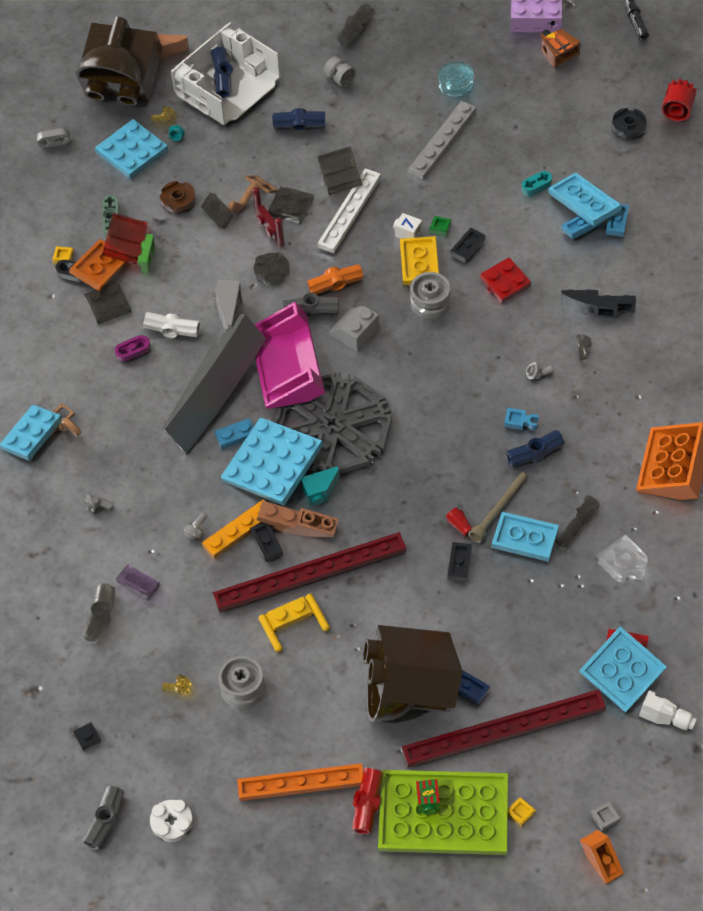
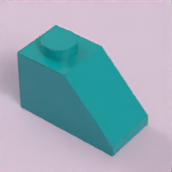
M338 466L305 476L301 479L302 489L309 506L320 505L328 501L340 480Z

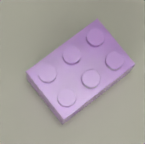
M511 0V32L542 33L547 29L553 33L561 29L562 0Z

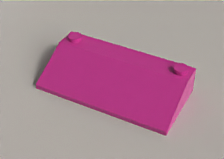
M293 302L256 323L255 326L266 338L255 356L265 407L271 409L309 402L324 394L325 390L305 311L296 302Z

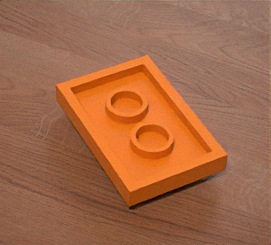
M99 239L70 268L69 273L97 291H100L128 263L130 257L102 239Z

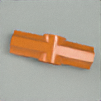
M358 264L342 269L336 266L331 267L323 275L307 281L309 290L316 295L330 289L338 291L348 283L363 280L362 268Z

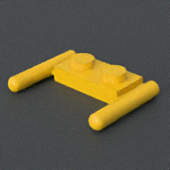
M312 594L298 598L258 617L276 652H281L283 647L274 631H279L311 617L312 614L317 618L323 631L330 629Z

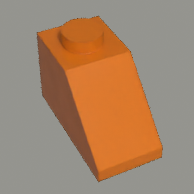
M596 830L580 839L587 859L604 883L607 884L624 874L607 835Z

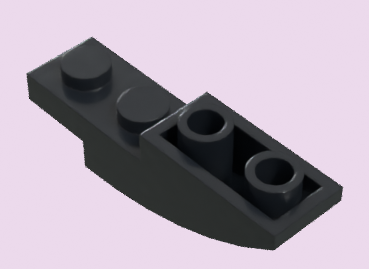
M569 289L561 290V305L585 315L617 319V313H635L636 296H599L598 290Z

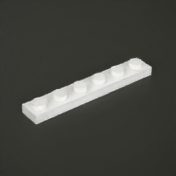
M366 168L363 170L320 238L318 248L335 253L380 181V173Z

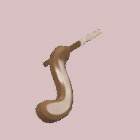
M257 175L245 176V179L251 182L239 202L231 201L229 203L228 210L232 213L241 211L253 195L252 190L255 187L264 190L268 194L279 192V189Z
M60 404L53 411L54 413H58L62 408H66L70 413L61 420V423L50 437L58 430H69L73 435L80 436L81 430L70 420L75 413L65 404Z

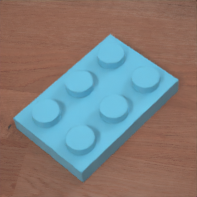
M32 404L0 443L1 450L30 461L61 423V415Z
M502 512L491 548L549 562L559 525Z

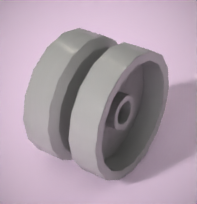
M425 272L412 280L410 285L411 308L416 315L425 319H437L448 312L450 308V283L446 277L435 272Z
M247 656L233 657L224 662L218 675L224 701L238 709L250 708L259 703L265 692L264 676L259 663Z

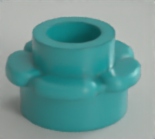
M180 125L170 126L169 137L172 140L179 141L185 136V131Z

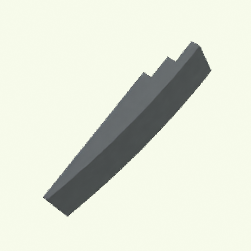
M240 314L234 326L226 329L218 343L212 344L162 428L184 454L188 453L217 415L266 340L246 314Z

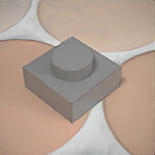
M609 801L592 810L590 814L601 831L620 822L619 815Z

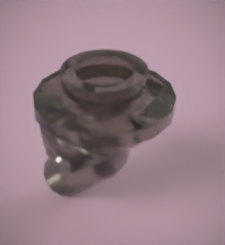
M578 334L576 336L577 353L582 361L587 359L584 349L592 347V342L589 336Z

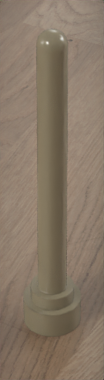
M522 472L482 523L474 526L469 531V537L473 541L481 543L486 537V529L527 479V473Z

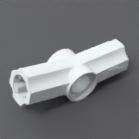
M146 312L143 328L160 331L168 338H175L177 335L197 337L200 332V321L181 319L176 314L163 316Z

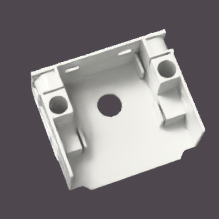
M230 22L171 70L173 87L177 96L222 125L227 124L231 120H237L275 87V82L281 77L278 53L243 32L240 28L234 31ZM217 47L226 49L228 61L233 67L230 97L222 98L216 94V84L213 77L215 69L211 50Z

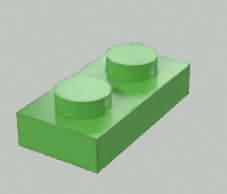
M146 234L145 241H142L141 244L142 255L138 256V266H141V271L145 274L150 272L156 246L154 235Z

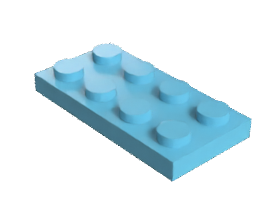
M576 172L548 188L551 196L593 226L622 210L620 203Z

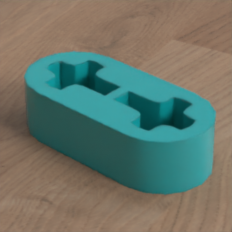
M541 171L523 180L522 193L526 196H533L549 188L552 184L551 173Z

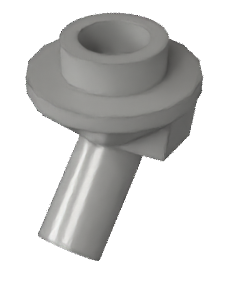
M532 362L526 369L527 377L530 380H539L541 376L553 373L552 366L540 369L537 362Z
M87 494L86 499H84L86 509L91 510L92 513L96 511L98 505L110 510L112 505L111 502Z
M201 513L194 523H187L184 527L187 537L194 540L202 537L204 530L200 526L207 519L205 513Z

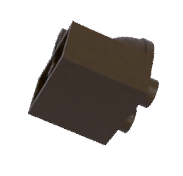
M114 17L112 25L91 22L81 63L77 66L76 77L85 96L98 101L104 100L105 96L117 97L119 102L131 106L136 105L137 101L149 102L163 50L157 32L130 28L128 21L122 17Z
M378 625L375 640L366 639L363 649V663L369 664L367 712L370 722L380 723L381 721L394 720L403 716L411 709L445 712L446 707L455 708L463 670L450 632Z

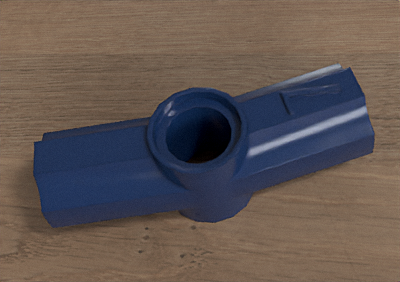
M217 47L211 50L215 69L213 77L216 80V94L222 98L230 97L233 67L228 61L226 49Z
M296 108L291 112L273 113L274 129L292 128L294 130H304L307 127H325V111H307L303 108Z
M554 430L541 438H532L526 445L507 450L506 456L512 467L530 461L538 463L544 459L546 454L563 446L565 441L559 430Z

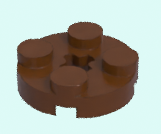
M172 181L161 190V204L172 214H179L195 205L194 188L187 182L183 184L178 183V181Z

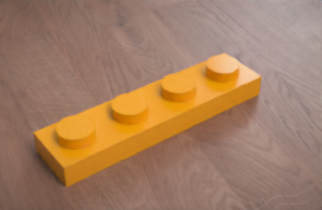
M261 500L204 540L202 547L215 559L251 534V527L263 523L256 520L261 503L265 500Z

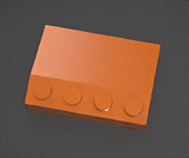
M703 422L652 427L636 491L677 500L698 499L703 480Z

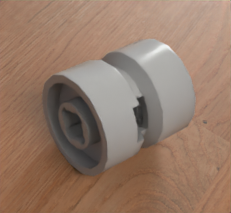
M338 56L331 57L324 66V74L341 87L348 86L356 74V70Z

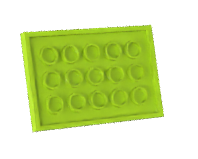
M381 771L383 772L380 793L378 851L507 855L508 773ZM437 779L440 812L431 815L419 813L416 781Z

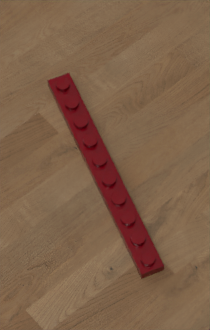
M400 532L212 592L218 611L222 612L406 552V546Z
M598 689L402 746V752L407 766L410 768L606 711V706Z

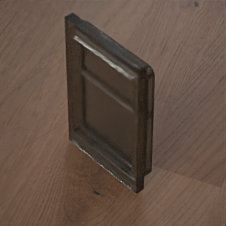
M351 146L317 156L329 195L363 185Z

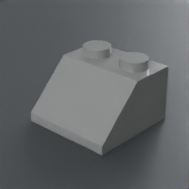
M366 306L350 308L328 332V335L358 352L380 328L379 314Z

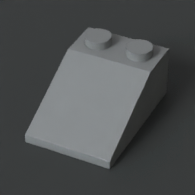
M218 279L217 286H214L213 297H216L215 308L218 309L219 318L226 331V329L234 326L242 312L241 284L237 280Z

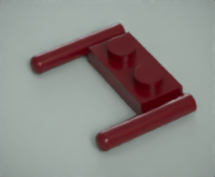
M253 188L254 208L258 223L264 226L268 237H272L279 247H284L282 219H273L264 205L261 206L259 188Z

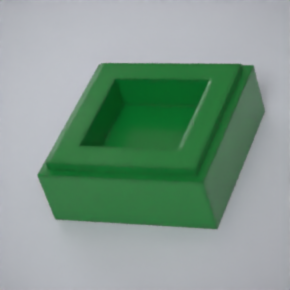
M434 216L429 233L447 236L452 219Z

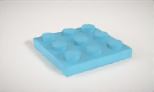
M134 119L95 147L97 154L129 179L168 151V145Z
M620 626L579 670V673L626 714L667 669V666Z

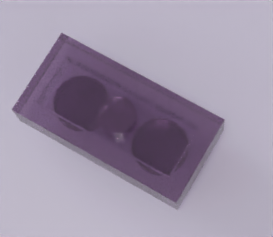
M128 564L116 578L117 583L148 601L160 587L158 581Z

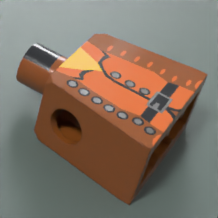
M546 29L541 33L542 53L554 68L580 54L581 42L564 30L558 29L551 33Z

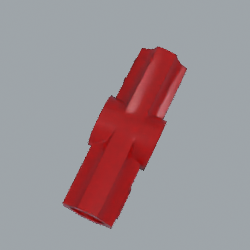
M364 768L360 789L356 791L353 798L355 814L352 830L355 833L371 834L374 813L380 804V795L378 793L383 777V772L380 770Z

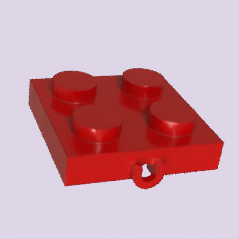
M510 257L480 274V279L487 286L488 292L490 294L493 293L501 303L531 286V281Z

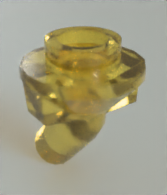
M164 106L162 115H152L151 120L152 122L166 120L169 122L176 119V112L170 106Z
M182 674L176 677L175 683L162 682V691H176L179 695L190 692L191 682L188 677Z

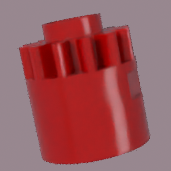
M678 79V82L672 80V83L668 84L661 111L666 118L673 121H685L690 117L697 91L696 88H693V83L689 84L688 80Z

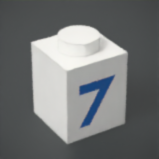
M402 213L393 225L395 237H419L422 233V220Z

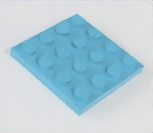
M260 417L220 478L223 482L284 506L324 444L322 440Z

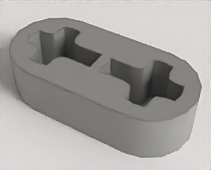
M65 128L42 131L37 135L38 145L42 148L66 145L70 142V132Z

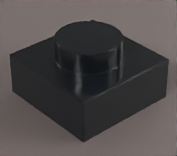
M92 722L73 731L82 751L101 742Z

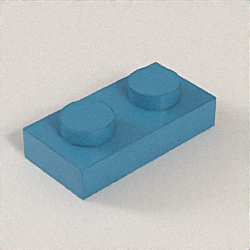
M621 204L622 210L608 218L606 235L624 237L629 205Z
M578 216L562 224L561 228L566 235L574 239L596 228L601 223L593 226Z
M250 418L215 430L214 433L221 449L245 441L253 429V424Z

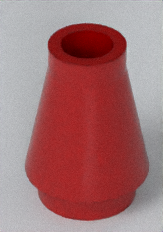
M455 507L446 515L447 523L466 537L469 535L468 533L472 527L463 510Z

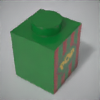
M437 779L416 781L419 813L431 815L440 812Z

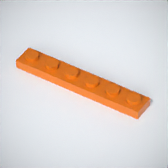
M362 763L240 778L237 779L239 801L359 787L363 777Z

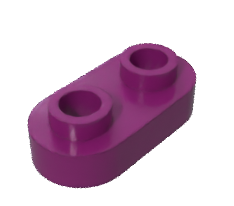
M144 335L131 338L115 347V356L122 362L134 359L150 350V341Z

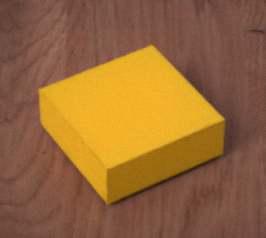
M56 246L52 258L53 264H57L61 260L72 261L74 248Z
M521 797L507 810V815L520 827L536 814V810Z

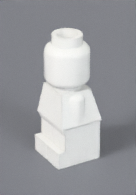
M652 691L648 692L639 714L640 717L655 724L670 725L672 721L673 725L680 729L693 730L697 718H694L692 713L683 709L676 710L677 706L666 698L655 696L656 693Z

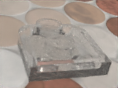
M626 534L595 555V560L618 582H627L629 580L639 582L647 575L646 566L648 559L646 554Z

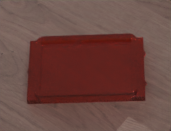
M113 213L102 255L137 265L147 222Z

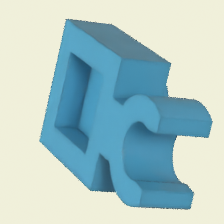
M507 408L504 427L523 430V427L527 426L531 430H537V423H532V421L538 422L539 415L530 414L528 416L526 415V410Z

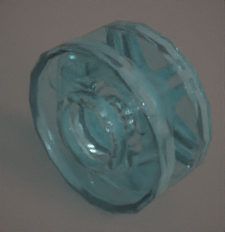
M461 61L444 64L438 72L440 91L444 95L453 98L464 97L469 94L474 87L473 69L467 63Z

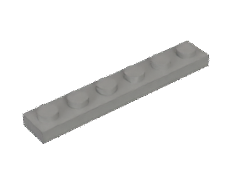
M461 101L408 168V173L424 180L475 114L476 107Z

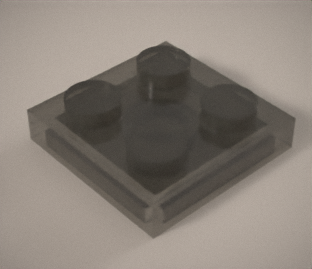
M280 186L268 212L272 217L301 225L314 200V194Z
M118 282L105 286L100 291L94 290L84 294L97 324L131 312V307Z

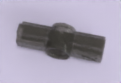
M369 4L361 5L353 16L350 15L346 19L345 27L337 36V41L341 46H350L357 35L364 33L367 22L374 14V9Z

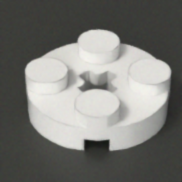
M166 800L153 807L150 825L154 835L162 838L163 841L176 842L187 835L186 833L193 825V818L189 807L182 800ZM169 817L177 818L173 825L166 822Z

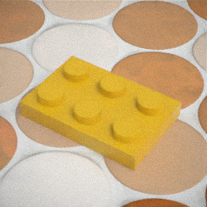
M436 236L400 238L403 285H411L412 280L422 273H439Z

